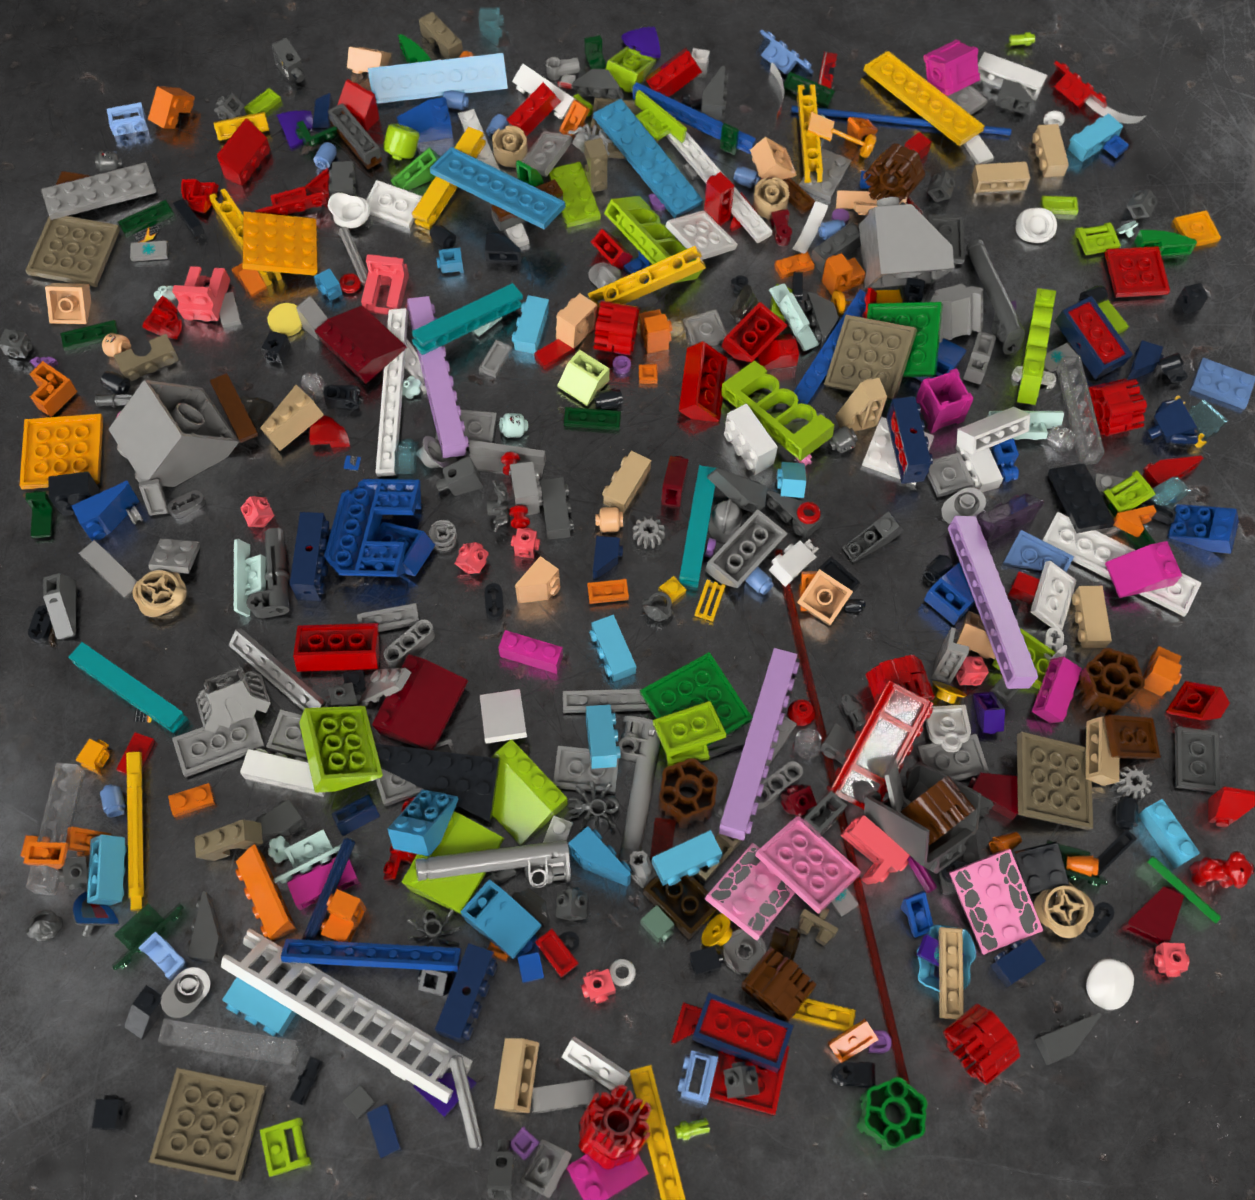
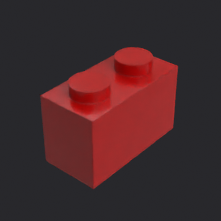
M601 229L591 241L596 249L613 266L620 270L633 258L624 246L604 229Z

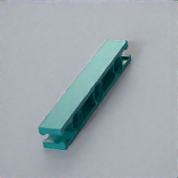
M513 283L413 330L412 335L414 339H412V343L422 355L431 352L521 308L522 303L519 300L523 299V294Z
M699 465L679 582L684 586L698 588L715 491V485L708 479V475L716 469L714 467Z
M81 642L68 657L73 661L74 665L174 735L188 720L180 709L85 643Z

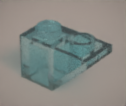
M480 7V33L494 45H499V38H502V28L500 26H503V15H500V8Z
M403 439L399 442L394 451L395 474H415L418 461L416 453L419 442L413 441V439Z
M1172 477L1152 488L1156 495L1151 497V499L1158 506H1174L1191 491L1180 477Z

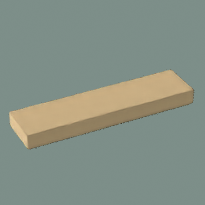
M939 928L940 1018L958 1019L964 1014L962 928Z

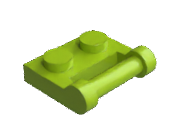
M1111 222L1104 223L1101 226L1079 227L1075 229L1076 238H1079L1085 255L1106 252L1107 249H1119L1121 246Z
M1137 470L1131 473L1132 476L1113 488H1107L1103 491L1106 498L1119 513L1132 510L1156 495Z
M302 1118L292 1119L260 1130L269 1177L311 1165L310 1157H307L301 1129L303 1125ZM288 1129H292L298 1160L293 1162L285 1131Z

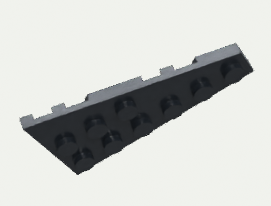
M376 744L382 769L424 790L458 796L456 806L491 822L500 759Z

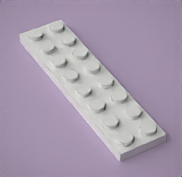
M1059 512L1056 513L1042 540L1074 556L1073 562L1111 580L1105 563L1135 551L1096 530L1076 533L1069 517ZM1182 573V577L1174 586L1140 593L1139 595L1185 617L1201 582Z

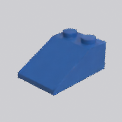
M446 97L429 99L397 116L399 125L418 131L420 135L418 143L453 138Z
M125 481L72 505V508L80 525L93 541L103 539L106 535L110 534L128 515L126 509H132V506H136L140 501L129 482Z
M383 522L379 527L376 541L405 542L406 550L402 562L406 570L404 574L412 576L417 575L435 547L433 541L424 531Z

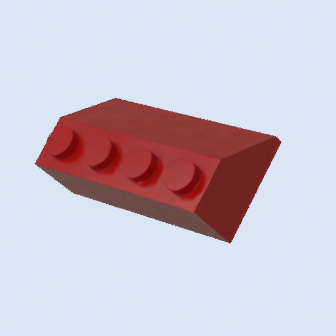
M704 341L687 348L679 411L693 420L719 422L723 400L722 383L725 382L728 358Z
M378 623L297 625L293 653L297 672L378 669L380 656Z

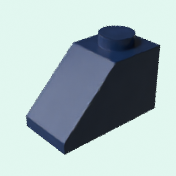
M1142 340L1136 349L1128 379H1135L1153 372L1155 367L1160 365V359L1164 358V355L1161 354L1163 347Z
M596 536L593 579L597 580L618 564L619 557L623 556V545H620V538Z

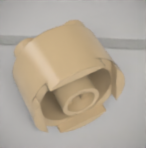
M506 126L505 129H498L493 134V155L496 163L516 169L517 160H523L528 152L527 138L523 130L516 126Z
M773 177L772 179L763 178L756 184L753 208L761 217L767 218L770 221L771 212L787 209L789 200V187L787 183L782 179Z

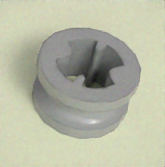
M135 505L132 506V509H126L134 525L137 524L138 520L143 521Z

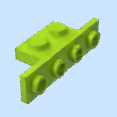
M638 90L636 92L635 105L642 112L635 116L649 134L655 139L660 140L671 133L681 143L685 142L687 128L641 90Z

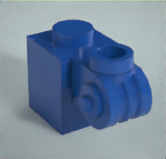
M1014 438L994 445L991 449L993 458L1003 477V482L1017 480L1019 475V469L1017 466H1014L1019 453Z

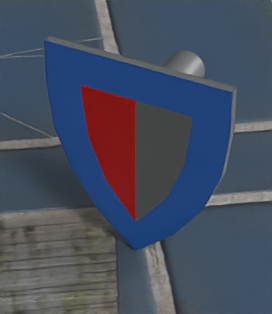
M86 891L79 895L73 904L72 914L76 925H85L82 931L84 937H90L94 925L119 926L120 924L115 913L108 905L87 903Z

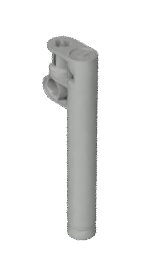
M635 716L623 717L625 728L619 742L621 758L636 762L621 841V852L618 858L620 862L624 861L627 865H630V855L634 851L639 852L642 850L661 742L653 726V720ZM630 745L633 747V750L626 752L623 750V747Z
M566 840L416 859L418 881L428 878L437 879L525 867L526 877L535 888H541L557 880L570 882L571 878L569 849ZM535 872H541V876L538 879H532Z

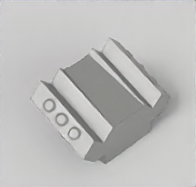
M962 283L935 290V294L930 302H942L943 304L939 343L942 342L943 338L952 340V338L957 336L971 335L972 330L981 332L983 327V288L975 286L966 288Z
M240 667L205 680L206 682L203 684L205 689L200 690L196 699L203 728L213 733H216L219 725L229 728L231 724L248 717L253 719L257 710L266 713L271 703L262 675L253 671L244 673Z

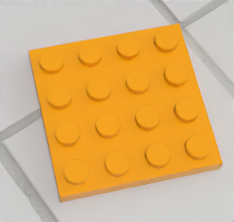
M244 211L243 269L317 275L316 219Z
M102 414L24 419L19 485L21 489L48 488L49 476L87 471L95 483L100 484L103 433Z

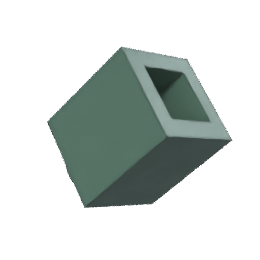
M657 905L641 919L640 924L657 943L661 940L665 942L674 933L672 930L675 924Z

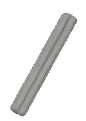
M347 227L340 228V236L361 284L365 286L368 275L349 229Z
M454 1056L450 1058L449 1062L470 1147L477 1148L483 1145V1140L462 1056Z

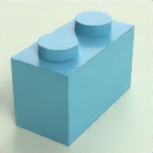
M782 462L781 469H777V489H780L781 496L804 498L806 487L805 464Z

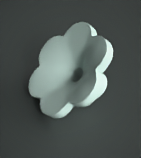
M1138 222L1126 223L1116 231L1119 234L1125 232L1127 237L1130 238L1134 236L1132 229L1138 226Z
M160 286L158 291L154 292L156 301L161 296H164L173 302V299H176L172 292L173 286Z
M413 376L403 380L402 395L408 399H412L414 395H419L421 392V381Z
M283 836L271 839L269 841L270 848L268 849L269 856L276 863L287 860L288 856L284 849L289 847L290 844L285 841Z

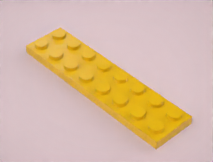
M889 51L864 65V72L958 146L963 145L984 130L985 125Z

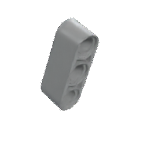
M425 619L418 621L385 649L384 658L388 667L391 669L402 667L408 654L415 656L432 642L435 633L430 621ZM424 629L429 630V632L426 634L420 633ZM408 642H414L411 647L405 646ZM392 655H399L395 660L390 659Z
M798 762L787 763L761 782L764 785L762 795H764L765 800L759 801L756 799L755 802L759 803L758 809L765 808L779 798L781 793L787 791V787L795 785L800 781L803 768ZM793 770L798 776L791 777L787 771ZM778 782L780 783L781 788L775 789L774 787H772L771 783Z
M581 1080L533 1088L531 1099L532 1113L588 1106L596 1094L595 1080Z

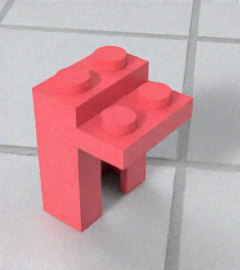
M367 254L368 275L361 300L362 306L370 313L388 315L389 310L401 309L409 277L407 264H404V260L398 257ZM381 285L391 286L386 304L389 308L376 307Z
M190 266L185 285H174L172 290L179 301L178 311L183 319L218 321L224 296L227 293L231 280L225 268H214L212 277L200 276L201 267ZM206 282L209 283L208 287H204Z
M864 815L853 819L840 835L873 863L861 878L866 885L876 884L879 881L883 882L889 873L902 871L909 863L907 859L910 855Z

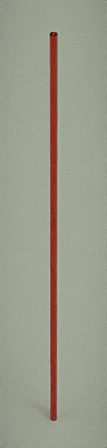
M782 549L775 551L776 556L779 554L784 555ZM789 583L786 587L783 585L810 702L815 709L814 719L820 744L822 745L827 734L791 583ZM823 753L830 786H832L837 777L835 775L833 759L828 758ZM845 810L838 819L841 833L848 826ZM843 838L847 858L858 868L854 847ZM859 876L853 881L886 1024L892 1041L891 1045L899 1077L910 1085L861 877Z

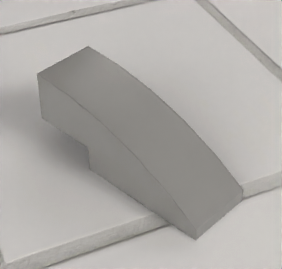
M982 331L978 332L963 377L964 380L981 385L997 336Z
M95 540L79 553L83 560L125 599L133 593V588L137 581Z

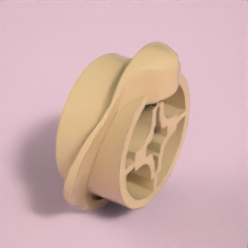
M163 570L149 572L137 581L133 588L135 602L138 604L140 611L148 617H158L173 611L184 602L187 596L186 585L179 573ZM168 582L176 587L175 591H171L168 588ZM145 593L151 596L152 603L144 598Z
M1070 882L1069 885L1041 891L1033 904L1039 921L1063 938L1079 936L1094 914V906L1091 899ZM1057 892L1055 904L1048 906L1051 895ZM1065 892L1072 895L1077 903L1071 902ZM1060 906L1067 907V911L1061 910ZM1079 910L1077 920L1071 925L1072 913ZM1050 914L1057 915L1062 925L1055 922Z

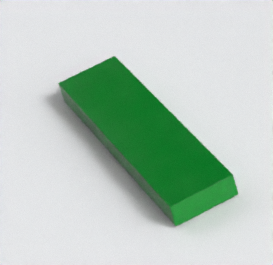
M1151 856L1147 860V863L1215 924L1221 919V916L1157 858Z

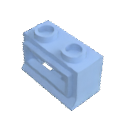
M141 102L107 109L109 125L114 136L148 130L146 114ZM138 112L139 116L131 117V113ZM115 116H124L123 119H114Z
M156 931L139 947L142 952L146 953L160 967L165 976L171 981L180 972L187 969L186 965L188 963Z
M691 1051L690 1056H685L683 1068L687 1069L685 1078H680L677 1090L681 1092L680 1098L707 1105L718 1057L696 1051ZM696 1058L706 1060L699 1094L688 1091Z

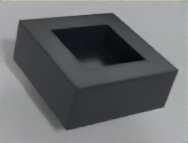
M364 670L343 673L344 684L352 682L355 693L366 690Z

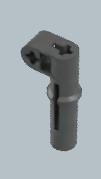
M270 528L264 533L267 567L265 580L268 583V590L253 593L247 599V607L259 619L283 615L290 611L288 594L290 574L287 572L285 535L284 531L280 528Z

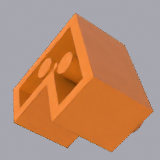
M157 86L148 120L162 128L175 129L179 113L191 112L195 96L180 88Z
M840 253L836 256L832 255L826 260L822 283L832 296L834 291H841L843 293L863 284L866 273L855 257L848 260Z
M660 309L639 313L638 324L647 354L668 350L669 342H671L670 332L672 331V324L670 320L667 321L666 314H661Z
M44 361L30 373V376L39 387L30 398L36 407L49 417H53L77 393L69 378Z
M1158 646L1152 653L1143 674L1145 679L1144 689L1161 697L1167 691L1170 692L1174 684L1177 685L1182 677V674L1179 673L1182 667L1179 664L1182 656Z
M337 889L335 894H331L327 901V910L330 912V916L321 925V935L329 941L351 942L367 908L360 898Z

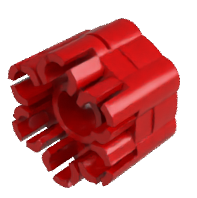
M601 301V308H599V316L595 326L594 350L632 355L640 307Z
M1124 378L1088 388L1086 412L1097 435L1109 436L1144 426L1142 422L1144 421L1143 413L1146 411L1147 403L1143 395L1140 394V387H1133V385L1138 384L1136 379L1127 380Z
M915 655L886 660L865 674L873 699H875L877 694L881 695L886 685L883 682L885 678L928 701L935 698L922 660ZM894 690L883 712L892 716V712H894V715L902 712V709L903 712L917 710L922 706V703Z
M978 1003L943 1030L944 1036L948 1041L946 1046L949 1051L952 1052L962 1044L963 1046L953 1055L956 1059L960 1060L963 1056L969 1054L960 1061L963 1068H966L976 1061L966 1072L972 1078L977 1077L986 1086L1021 1057L1015 1037L993 1011Z
M618 1085L610 1094L601 1092L599 1096L597 1092L580 1120L579 1148L604 1169H613L615 1166L633 1161L650 1136V1132H648L650 1128L646 1120L650 1115L651 1107L646 1101L642 1109H640L643 1100L639 1098L630 1103L633 1099V1094L629 1090L625 1097L623 1096L627 1089L625 1085Z

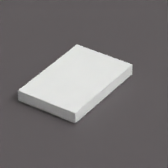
M376 180L366 201L371 208L370 215L410 229L415 220L412 212L423 196Z
M1052 561L1045 562L1030 613L1051 628L1056 627L1062 631L1077 580Z
M520 689L480 695L486 744L527 737Z

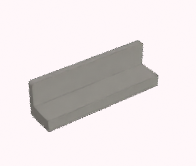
M470 440V457L477 470L503 474V467L506 465L502 464L501 457L507 452H515L520 456L518 463L533 461L534 469L538 468L539 479H542L546 462L545 451Z
M951 627L935 656L931 679L951 684L968 655L969 646L953 643L956 628Z

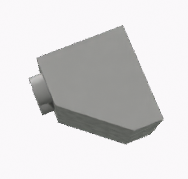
M898 197L877 200V207L870 209L869 214L859 224L863 270L866 273L864 278L865 289L870 287L905 286L907 278L925 280V284L936 283L954 269L952 245L912 204L900 205Z
M144 380L108 429L118 443V452L127 458L135 469L137 481L159 479L161 486L175 487L226 459L240 442L203 388Z

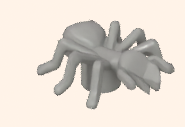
M586 124L575 131L570 130L568 132L569 134L576 135L573 144L582 152H584L585 141L601 138L608 156L610 155L608 143L613 142L607 138L608 135L603 129H600L598 135H595L596 125L589 128V125Z

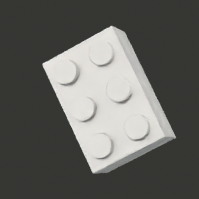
M745 404L727 413L725 438L734 445L736 454L743 458L746 468L756 475L773 466L777 445L749 406Z

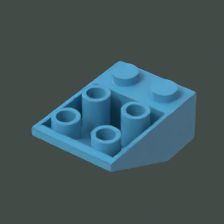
M422 789L388 827L393 849L429 857L441 843L458 802V796Z
M587 826L568 843L569 854L584 870L624 886L630 885V867L626 862H620L615 857L617 853L610 845L606 846L601 841L603 838L597 830H591Z
M490 879L460 912L469 925L512 959L515 958L542 926L510 895Z

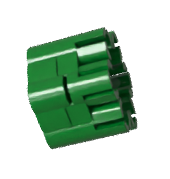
M895 1077L878 1086H873L861 1094L860 1100L862 1102L860 1104L863 1111L859 1118L860 1122L857 1123L858 1129L861 1133L866 1132L865 1135L873 1136L877 1144L882 1145L881 1149L891 1150L924 1135L926 1130L927 1100L924 1095L918 1093L904 1079ZM889 1103L899 1108L901 1112L899 1123H893L887 1118L885 1109Z

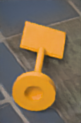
M813 112L810 113L808 132L828 141L832 140V134H836L861 145V157L866 159L871 154L876 142L875 135L869 134L864 141H861L833 129L834 121Z
M875 290L877 292L876 304L902 303L899 290ZM834 291L831 297V302L834 303L838 316H842L845 307L849 306L852 301H846L841 291Z

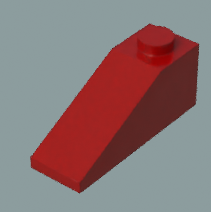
M1202 456L1159 460L1155 464H1148L1143 469L1142 477L1157 494L1197 468L1204 458Z

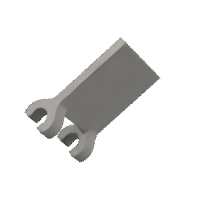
M894 758L891 759L884 776L891 807L901 813L902 807H907L911 802L904 796L897 761Z

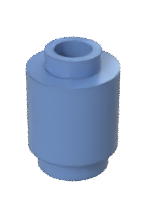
M452 90L444 92L443 97H446L448 108L464 110L465 107H468L469 97L466 96V93Z
M497 114L492 118L486 129V133L491 140L496 130H502L508 126L507 118L502 114Z
M325 142L320 146L314 157V162L318 168L326 169L331 166L337 151L333 144Z
M737 167L733 180L737 181V184L753 189L760 181V177L757 171L746 167Z
M836 219L822 222L818 228L819 236L827 240L845 227L844 221Z
M759 567L745 580L757 593L762 595L767 594L774 586V583L771 582L772 579Z
M115 784L103 787V790L100 791V798L104 813L107 814V817L122 815L125 802L121 787Z

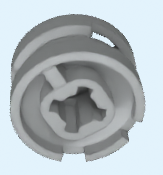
M439 520L431 525L429 537L435 544V549L448 551L456 545L457 533L453 523L447 520Z

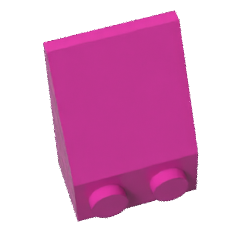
M1167 541L1145 546L1105 563L1119 598L1174 586L1182 577V573Z
M586 1154L566 1168L583 1200H608L649 1174L639 1155L631 1162L615 1166L613 1169H604Z

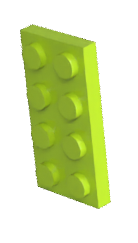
M581 161L553 168L548 176L550 181L555 179L563 191V201L566 207L562 210V215L567 228L600 220L601 214Z

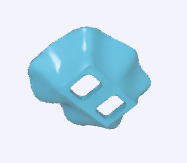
M933 925L930 927L928 935L939 941L940 927H957ZM962 929L964 990L971 980L970 966L976 958V948L970 933ZM917 956L920 967L918 973L919 982L939 992V978L933 975L935 965Z

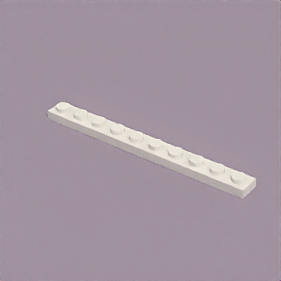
M474 109L458 113V119L464 132L468 126L483 132ZM484 134V137L481 139H484L486 144L476 159L499 170ZM522 223L505 230L507 237L518 247L529 244V239Z
M687 131L685 142L683 143L671 133L666 135L706 184L711 176L721 172ZM734 187L731 210L734 217L757 243L772 236L770 227Z
M406 308L389 310L387 329L406 345L409 312ZM406 349L384 368L376 475L378 477L396 476Z

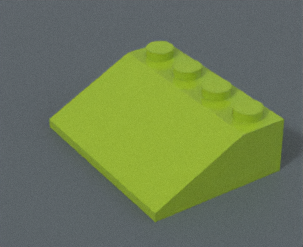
M365 706L304 709L299 724L315 793L335 792L382 778L383 774Z
M509 740L491 757L500 759L492 816L522 846L552 820L553 816L561 812L568 805V800L513 740Z
M453 811L441 843L429 857L498 849L504 838ZM417 854L402 883L411 892L460 913L472 899L486 872L437 879L428 878L418 881L416 859H427L428 856Z

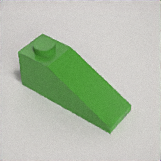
M429 147L390 180L395 187L409 191L434 180L436 176L430 173V167L441 156Z

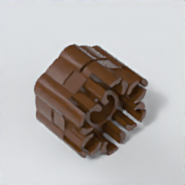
M894 143L884 153L880 154L864 173L863 179L868 177L865 182L871 186L869 188V196L873 200L876 198L877 200L883 199L884 197H898L900 203L906 197L908 198L924 179L925 171L920 155L916 151Z
M1105 648L1092 661L1088 662L1080 672L1078 683H1081L1077 688L1080 692H1084L1081 696L1083 701L1081 704L1085 709L1088 710L1091 707V710H1096L1100 707L1102 713L1106 714L1108 710H1111L1108 715H1116L1144 688L1145 679L1142 676L1138 660L1135 656L1115 651L1112 648ZM1106 677L1113 679L1115 684L1110 683Z
M693 758L666 767L662 773L658 803L659 812L662 814L665 811V816H673L675 823H679L678 827L682 829L688 828V824L691 826L694 820L704 821V817H706V820H709L712 817L718 783L717 775ZM691 787L697 794L690 798L684 797L680 793V789Z
M948 775L901 811L904 816L929 830L928 846L976 810L965 795L959 792L961 790Z
M770 947L743 980L741 988L764 1011L776 1019L788 1023L813 992L816 983L814 981L809 982L811 978L802 973V969L793 960L787 957L784 958L778 951L774 953L775 949Z

